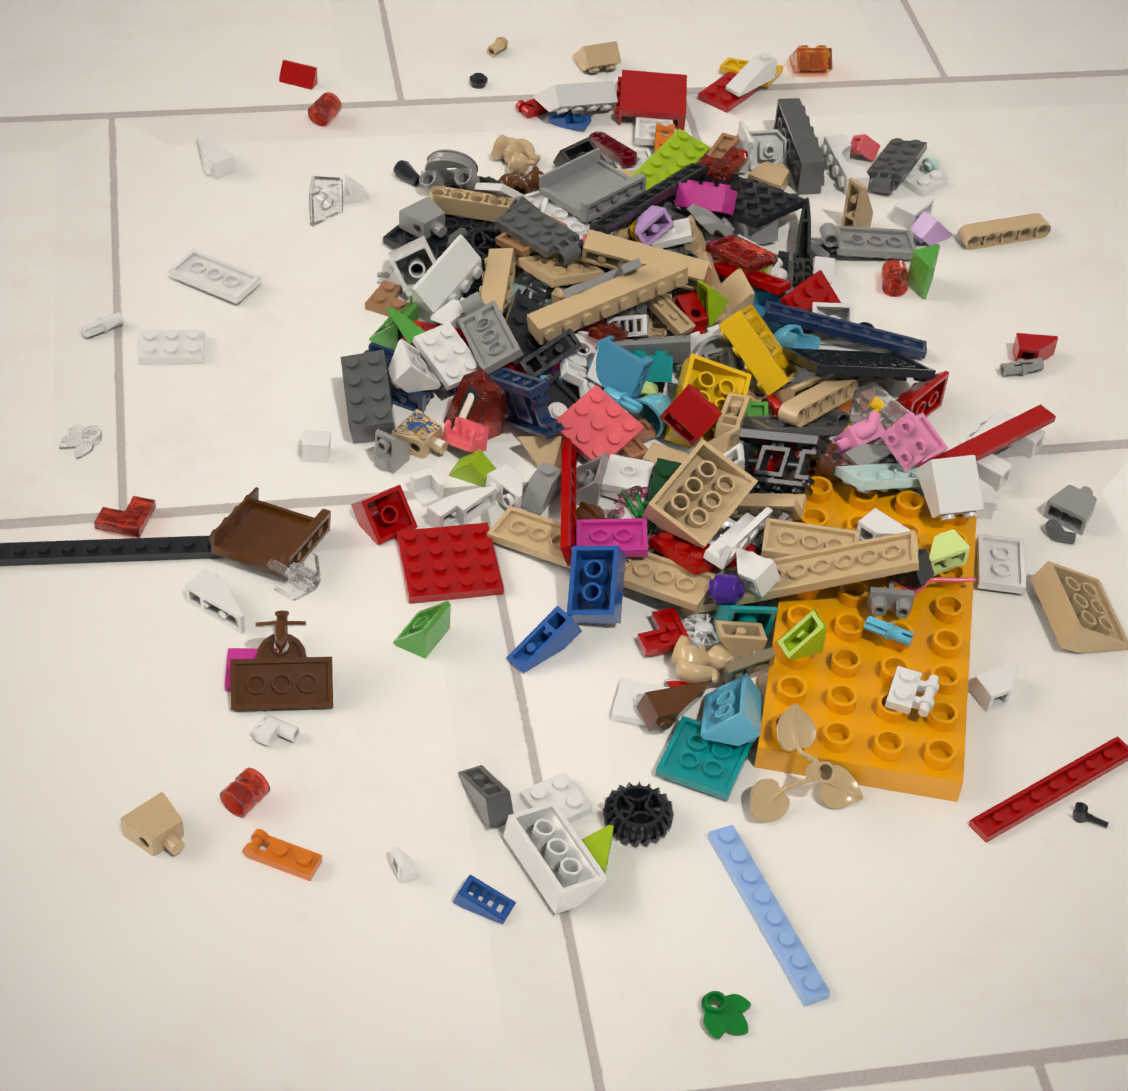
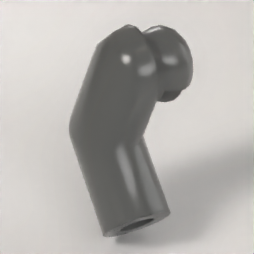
M459 228L449 235L446 248L459 235L464 237L468 231L465 228Z
M1055 519L1046 522L1045 529L1054 541L1075 543L1076 533L1065 531Z

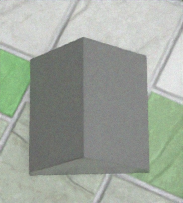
M606 452L577 467V505L581 501H585L587 504H599L601 484L608 464V454Z

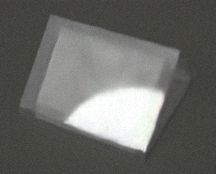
M311 177L309 189L310 226L318 225L343 212V180L341 178Z

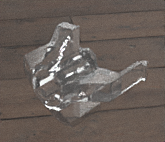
M314 553L309 554L305 564L293 562L290 567H287L273 559H270L267 564L269 568L289 578V583L294 585L290 594L279 587H274L273 590L293 601L312 593L320 584L319 558Z

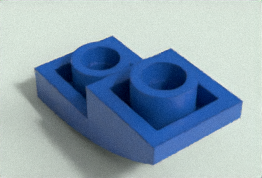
M571 110L562 114H557V111H554L548 119L549 123L570 130H586L592 121L590 114L583 115L579 113L573 115Z

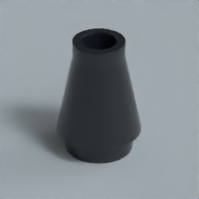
M400 160L395 164L393 172L396 177L414 186L420 183V175L408 161Z

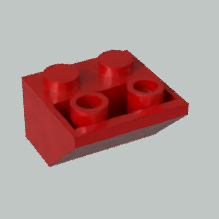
M688 384L659 418L692 447L717 421L722 413L714 403L709 402L702 395L699 389Z

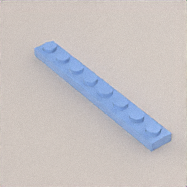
M733 824L709 831V841L804 1007L828 999L830 996L829 988Z

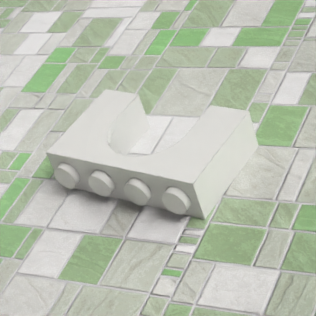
M1000 409L995 415H990L983 426L980 425L975 434L968 436L965 442L1016 416ZM1039 429L1006 447L1031 459L1041 449L1046 432ZM994 454L976 461L979 478L992 486L994 491L998 492L1009 481L1013 464Z

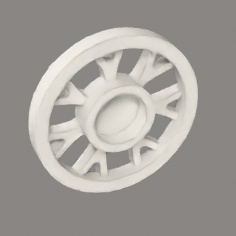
M702 612L690 614L683 620L682 624L686 630L694 629V632L688 633L692 645L712 648L719 643L717 634L714 631L715 627L710 623L714 620L715 615ZM699 618H705L706 621H701ZM713 636L716 641L711 642L709 638ZM696 637H697V638H699V639H703V641L700 642V641H697V640H695V639H696Z

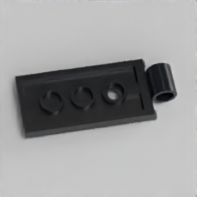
M526 287L523 293H521L522 290L519 288L516 290L505 318L524 354L515 361L508 363L514 367L521 360L542 347L528 331L526 316L531 312L544 308L546 296L530 287Z

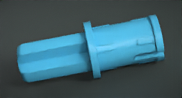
M610 386L603 390L622 408L636 415L640 414L643 405L631 399L628 393L619 392Z
M872 616L866 619L864 625L865 630L885 637L886 641L890 639L906 645V647L910 646L914 636V632L895 626L894 622L890 624Z

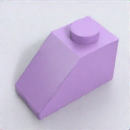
M652 205L637 218L634 233L640 243L650 246L672 227L674 222L665 208Z
M925 210L910 227V230L915 234L913 238L920 244L925 242L929 246L949 239L953 235Z

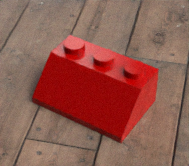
M943 371L935 374L934 379H926V382L914 383L908 391L901 393L898 399L886 406L884 423L891 427L909 412H913L915 416L924 413L926 417L932 414L942 405L949 372Z

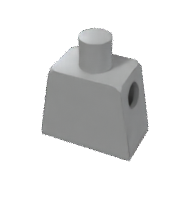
M426 197L399 210V228L419 238L425 236L427 239L435 234L443 237L447 232L445 213L429 197Z
M1067 485L1048 500L1043 517L1049 520L1055 519L1061 526L1082 536L1094 511L1097 498L1093 496V491L1087 486L1079 489L1073 485Z

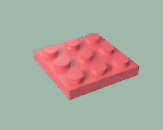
M597 385L557 418L558 423L564 427V430L558 432V435L562 439L570 438L575 450L587 461L605 452L608 454L609 460L610 454L617 455L639 436L645 428Z

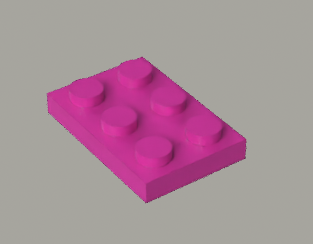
M647 518L577 520L576 546H620L626 557H648Z

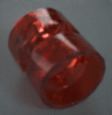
M325 92L308 108L310 120L317 126L327 125L341 111V101L335 94Z
M898 259L885 262L881 269L883 292L890 297L902 296L908 290L907 265Z
M248 767L235 778L234 782L228 784L221 791L220 799L230 813L242 818L270 792V786L259 771Z

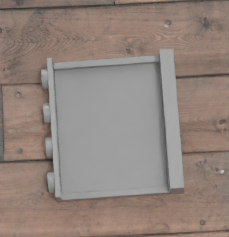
M599 147L539 176V193L586 223L623 205L646 191L645 175L639 173L629 177L600 159Z

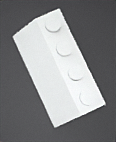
M614 81L556 84L534 95L535 100L549 112L557 111V114L566 113L568 110H571L572 113L580 112L583 109H586L587 112L597 110V108L608 110L611 109V105L618 102Z
M459 235L412 288L413 303L416 302L418 304V318L428 323L437 324L438 322L430 320L431 316L452 299L459 300L463 293L468 292L471 284L482 275L481 258L462 235Z
M555 801L508 815L503 837L555 915L579 907L607 882V876Z

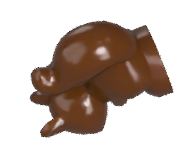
M533 166L532 171L526 177H521L518 172L502 175L498 181L525 195L539 190V176L544 173L539 171L538 166Z
M827 444L826 454H821V460L811 459L806 475L810 477L821 476L835 483L843 482L841 478L834 475L836 466H851L852 464L843 458L835 462L833 451L838 446L837 444Z

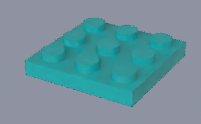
M682 716L656 768L655 775L728 801L753 747V742H746L741 746L705 740L701 737L702 722Z

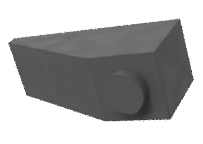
M483 765L458 772L459 778L481 819L489 827L504 826L508 815L514 814L510 791Z

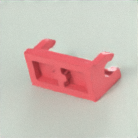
M456 417L454 428L451 430V421L447 420L445 422L441 439L449 445L467 452H475L479 449L486 451L489 427L463 417Z

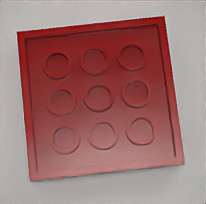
M488 522L396 531V540L409 604L504 595V586L492 538L487 536L490 530Z

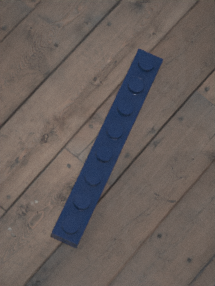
M766 301L764 306L763 318L771 322L799 325L801 328L814 333L819 332L830 337L847 339L853 343L859 342L873 348L878 347L893 353L906 354L912 358L925 359L927 354V341L771 301Z

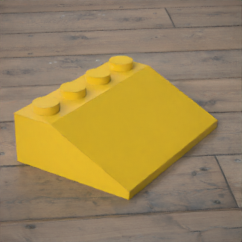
M752 304L740 309L719 324L721 327L720 333L726 340H730L733 345V352L746 363L744 365L746 371L755 376L758 381L757 386L762 393L766 392L769 396L800 374L795 365L790 363L789 359L784 356L782 346Z
M691 353L682 365L674 400L688 384H691L699 389L702 395L709 402L714 403L721 412L728 393L747 396L752 375ZM717 421L700 439L706 441L714 439ZM667 426L664 440L684 447H691L673 429Z

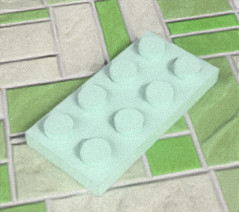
M899 463L836 466L834 475L841 478L843 483L857 487L858 491L863 493H869L870 490L883 492L888 491V489L906 490L909 487L922 489L916 474L917 467L908 472H905Z

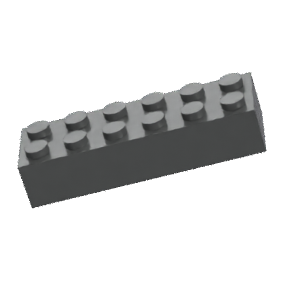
M800 98L778 99L773 130H778L787 139L785 162L798 195L820 194L821 187L825 183L824 170H827V159L824 158L823 150L819 147L818 137H815L814 127L810 125V118L806 115L805 106L802 105Z

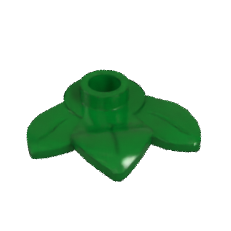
M720 991L707 993L701 1001V1010L705 1014L703 1020L705 1030L711 1037L717 1040L725 1032L734 1036L746 1035L749 1031L748 1023L742 1013L751 1007V1003L738 994L725 996Z

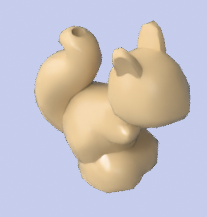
M500 135L493 145L492 157L495 159L503 158L508 163L510 173L518 172L527 176L530 172L528 170L529 165H534L540 161V156L535 154L533 144L526 139H515Z
M681 635L674 648L671 664L675 665L679 678L686 683L693 684L712 681V683L716 684L720 680L719 672L724 674L725 664L734 657L721 643L714 645L707 652L704 646L696 647L691 645L689 637Z

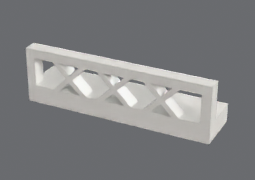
M766 507L756 517L746 513L705 551L703 558L723 570L737 557L736 550L738 548L745 549L764 531L766 518H770L773 510Z

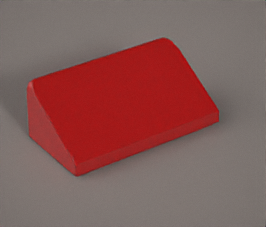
M283 59L279 82L312 90L318 84L317 67Z

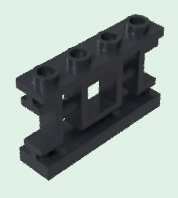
M741 428L740 442L738 444H743L744 471L749 474L751 466H756L754 471L756 477L754 478L758 482L752 488L753 491L763 492V490H767L775 494H783L785 492L812 496L813 490L811 485L814 486L815 481L806 475L811 459L821 460V454H826L828 447L820 436ZM754 447H762L759 457H754L756 452ZM794 451L802 452L799 462L794 461L796 455ZM771 455L784 456L779 472L766 471ZM791 470H796L794 476L796 481L788 480Z

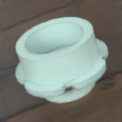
M926 157L922 160V170L925 173L939 169V163L934 157Z

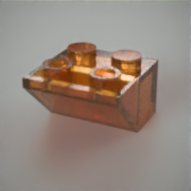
M808 45L798 46L789 56L793 73H829L833 69L832 48H826V45H818L816 48H809Z

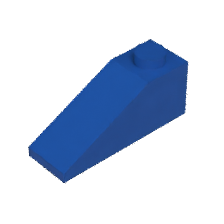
M557 605L506 658L524 674L565 649L582 630Z

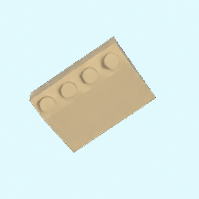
M702 439L649 502L643 515L661 529L704 549L756 485L758 480Z
M1047 561L1030 579L1034 586V592L1042 604V609L1048 617L1049 625L1057 637V643L1062 649L1076 653L1128 650V638L1099 579Z

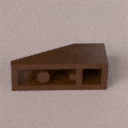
M704 681L645 692L636 707L648 730L660 729L664 731L669 729L701 699L709 683Z

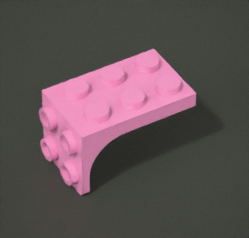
M909 412L880 435L905 472L949 449L924 413L915 416L913 412Z

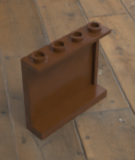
M255 487L238 506L234 507L230 515L225 517L216 529L212 530L209 537L211 553L289 578L330 531L331 511L322 509L315 518L258 500L259 488Z

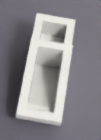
M489 486L466 490L437 501L427 507V524L432 528L452 526L456 522L460 525L468 524L495 505L496 488Z

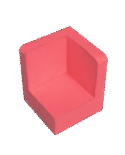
M866 134L854 135L851 140L850 155H863L869 161H874L881 145Z

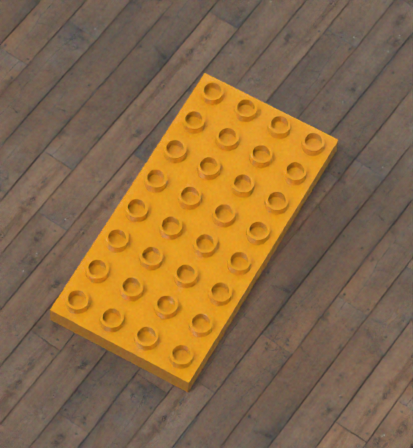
M821 476L811 477L815 481L814 486L811 485L813 494L812 496L806 495L807 501L802 519L793 520V522L856 531L858 521L876 508L911 531L915 530L918 537V549H927L929 556L934 537L939 533H945L954 529L971 547L965 565L932 577L974 578L977 516L963 519V515H958L953 520L941 521V518H932L925 496H921L914 491L883 492L870 490L869 493H863L858 491L857 487L853 485L831 482ZM888 577L778 597V612L775 618L771 645L775 654L774 664L768 667L761 717V733L758 736L754 767L806 776V768L811 761L798 754L796 749L785 751L780 746L776 734L777 725L782 714L791 705L798 704L810 716L816 728V738L813 744L808 748H802V750L813 757H818L819 762L827 761L832 765L844 767L854 777L858 785L958 802L964 778L973 582L930 583L914 597L908 618H898L895 615V611H886V615L874 616L872 610L867 609L870 587L886 588L888 581H890ZM894 584V589H902ZM814 609L827 627L823 650L821 653L789 660L777 641ZM872 616L890 624L894 622L895 626L914 632L910 646L906 647V645L890 639L886 641L885 637L865 630L866 619ZM898 666L921 672L920 680L927 681L930 675H937L939 677V690L933 697L934 706L929 711L927 717L920 716L918 714L919 710L911 708L910 715L885 708ZM916 692L915 696L921 697L924 694Z

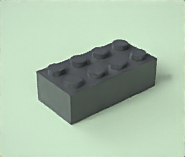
M384 350L340 357L349 430L353 444L375 440V431L377 429L392 434V430L396 428L388 365Z

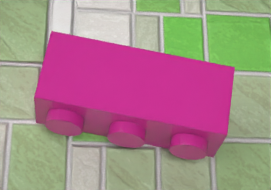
M687 180V183L679 182L674 206L687 209L692 204H695L713 213L733 215L738 192L731 190V186L726 184H719L718 187H714V183L703 182V185H699L698 181Z

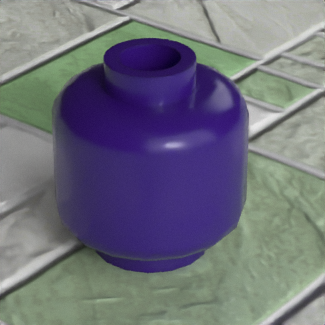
M718 573L714 579H710L709 598H713L715 604L736 605L739 598L744 597V583H740L739 577L736 574Z

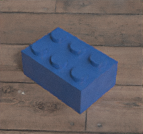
M572 546L567 614L577 624H621L626 554L620 546Z

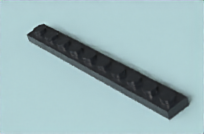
M690 163L591 223L589 229L610 235L613 231L620 229L621 226L639 217L652 205L655 206L662 203L663 200L672 197L677 192L679 182L687 183V180L696 181L701 179L702 176L708 173V165Z
M210 535L0 543V566L216 559L224 557L211 553Z

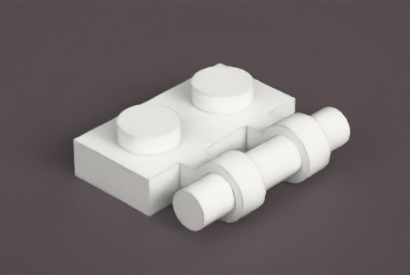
M898 666L885 708L909 715L911 708L919 710L918 714L920 716L927 717L929 711L934 706L933 697L939 690V677L937 675H930L927 681L920 680L921 672ZM916 692L924 694L921 697L915 696Z

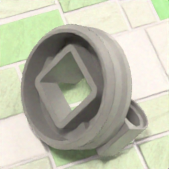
M449 149L437 150L427 157L425 171H421L419 181L428 193L434 186L449 185L451 182L457 183L462 190L475 192L476 183L480 181L477 175L478 165L473 158L465 153Z
M721 335L706 338L692 351L693 354L709 359L708 356L723 353L719 356L721 364L747 373L744 367L746 363L741 357L738 358L735 355L730 340H726Z

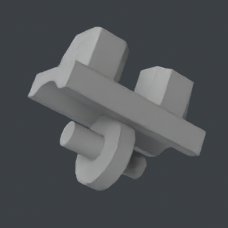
M888 581L886 588L870 587L867 609H871L874 616L886 615V611H895V615L898 618H908L915 596L914 590L894 589L893 581Z

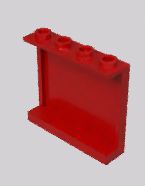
M622 70V77L618 76L617 83L618 102L616 103L615 118H619L618 125H621L622 116L677 120V130L681 129L684 131L687 75Z

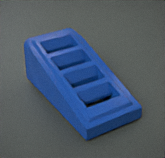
M471 874L453 901L454 904L501 924H504L516 904L515 901ZM478 897H483V901H480ZM489 900L494 902L492 907L487 905ZM499 905L505 906L501 913L496 910Z

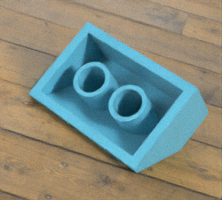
M747 673L705 695L701 737L703 739L741 746L746 742L751 743L760 736L763 694Z

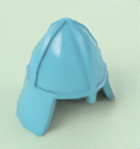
M786 325L774 334L782 347L819 349L820 338L804 334L799 325Z
M649 394L642 398L634 399L643 405L641 410L642 416L647 422L656 426V437L654 439L661 435L666 425L659 416L671 404L670 397L663 394Z

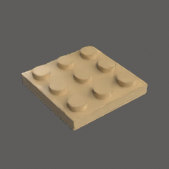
M541 254L518 258L519 267L524 269L526 273L537 277L538 280L545 282L551 288H560L562 285L574 286L604 274V271L595 265L581 261V257L565 266H561L558 263L555 254L548 258Z

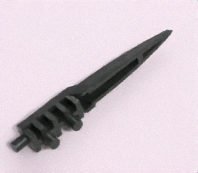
M808 197L802 207L797 233L796 253H793V288L812 275L811 211Z

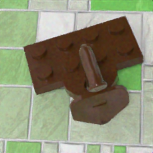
M281 610L275 612L277 621L255 622V627H275V634L262 641L257 649L256 659H230L231 710L333 707L332 657H307L305 647L300 640L288 634V627L306 626V621H288L289 611ZM274 643L276 647L279 649V652H277L274 649Z

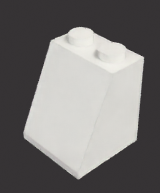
M425 236L388 253L389 261L407 297L412 295L413 286L436 262Z
M975 455L932 459L916 468V474L932 518H941V521H949L955 519V516L963 515V519L976 517L978 512L984 510Z

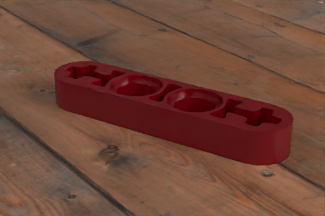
M593 132L589 135L596 147L600 148L601 153L620 165L629 167L637 164L636 151L604 132Z

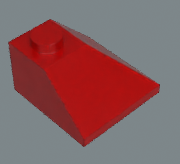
M400 484L351 504L359 526L377 545L395 538L396 531L412 530L418 527Z

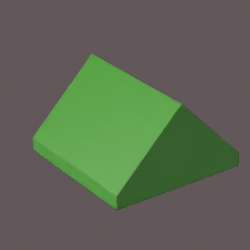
M939 244L916 249L912 253L906 283L924 300H926L933 280L940 250Z
M416 302L399 311L411 320H418V304ZM389 316L369 340L395 350L403 334L392 317Z
M446 601L417 612L393 641L394 645L426 659L450 629L451 604Z

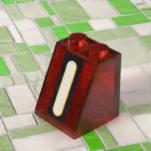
M482 368L464 375L444 418V424L447 420H450V428L452 430L455 418L463 417L489 427L488 440L505 433L506 392Z

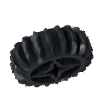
M484 225L480 228L475 226L474 229H470L464 235L467 242L480 256L483 271L486 270L485 258L488 257L489 249L502 248L496 245L495 237L502 233L498 229L494 230L491 226L486 228Z
M640 781L637 785H632L630 782H628L626 787L619 785L617 791L612 790L609 797L605 800L602 813L605 826L613 825V835L615 834L616 840L624 839L626 846L630 842L635 843L636 847L640 843H644L648 847L650 841L657 844L660 838H665L667 831H670L672 827L674 812L672 801L668 800L667 794H660L659 787L652 789L650 783L647 786H642Z

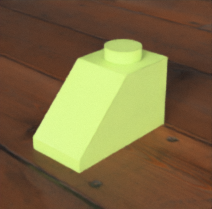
M954 529L945 533H939L934 537L929 556L934 571L933 576L965 565L971 547Z

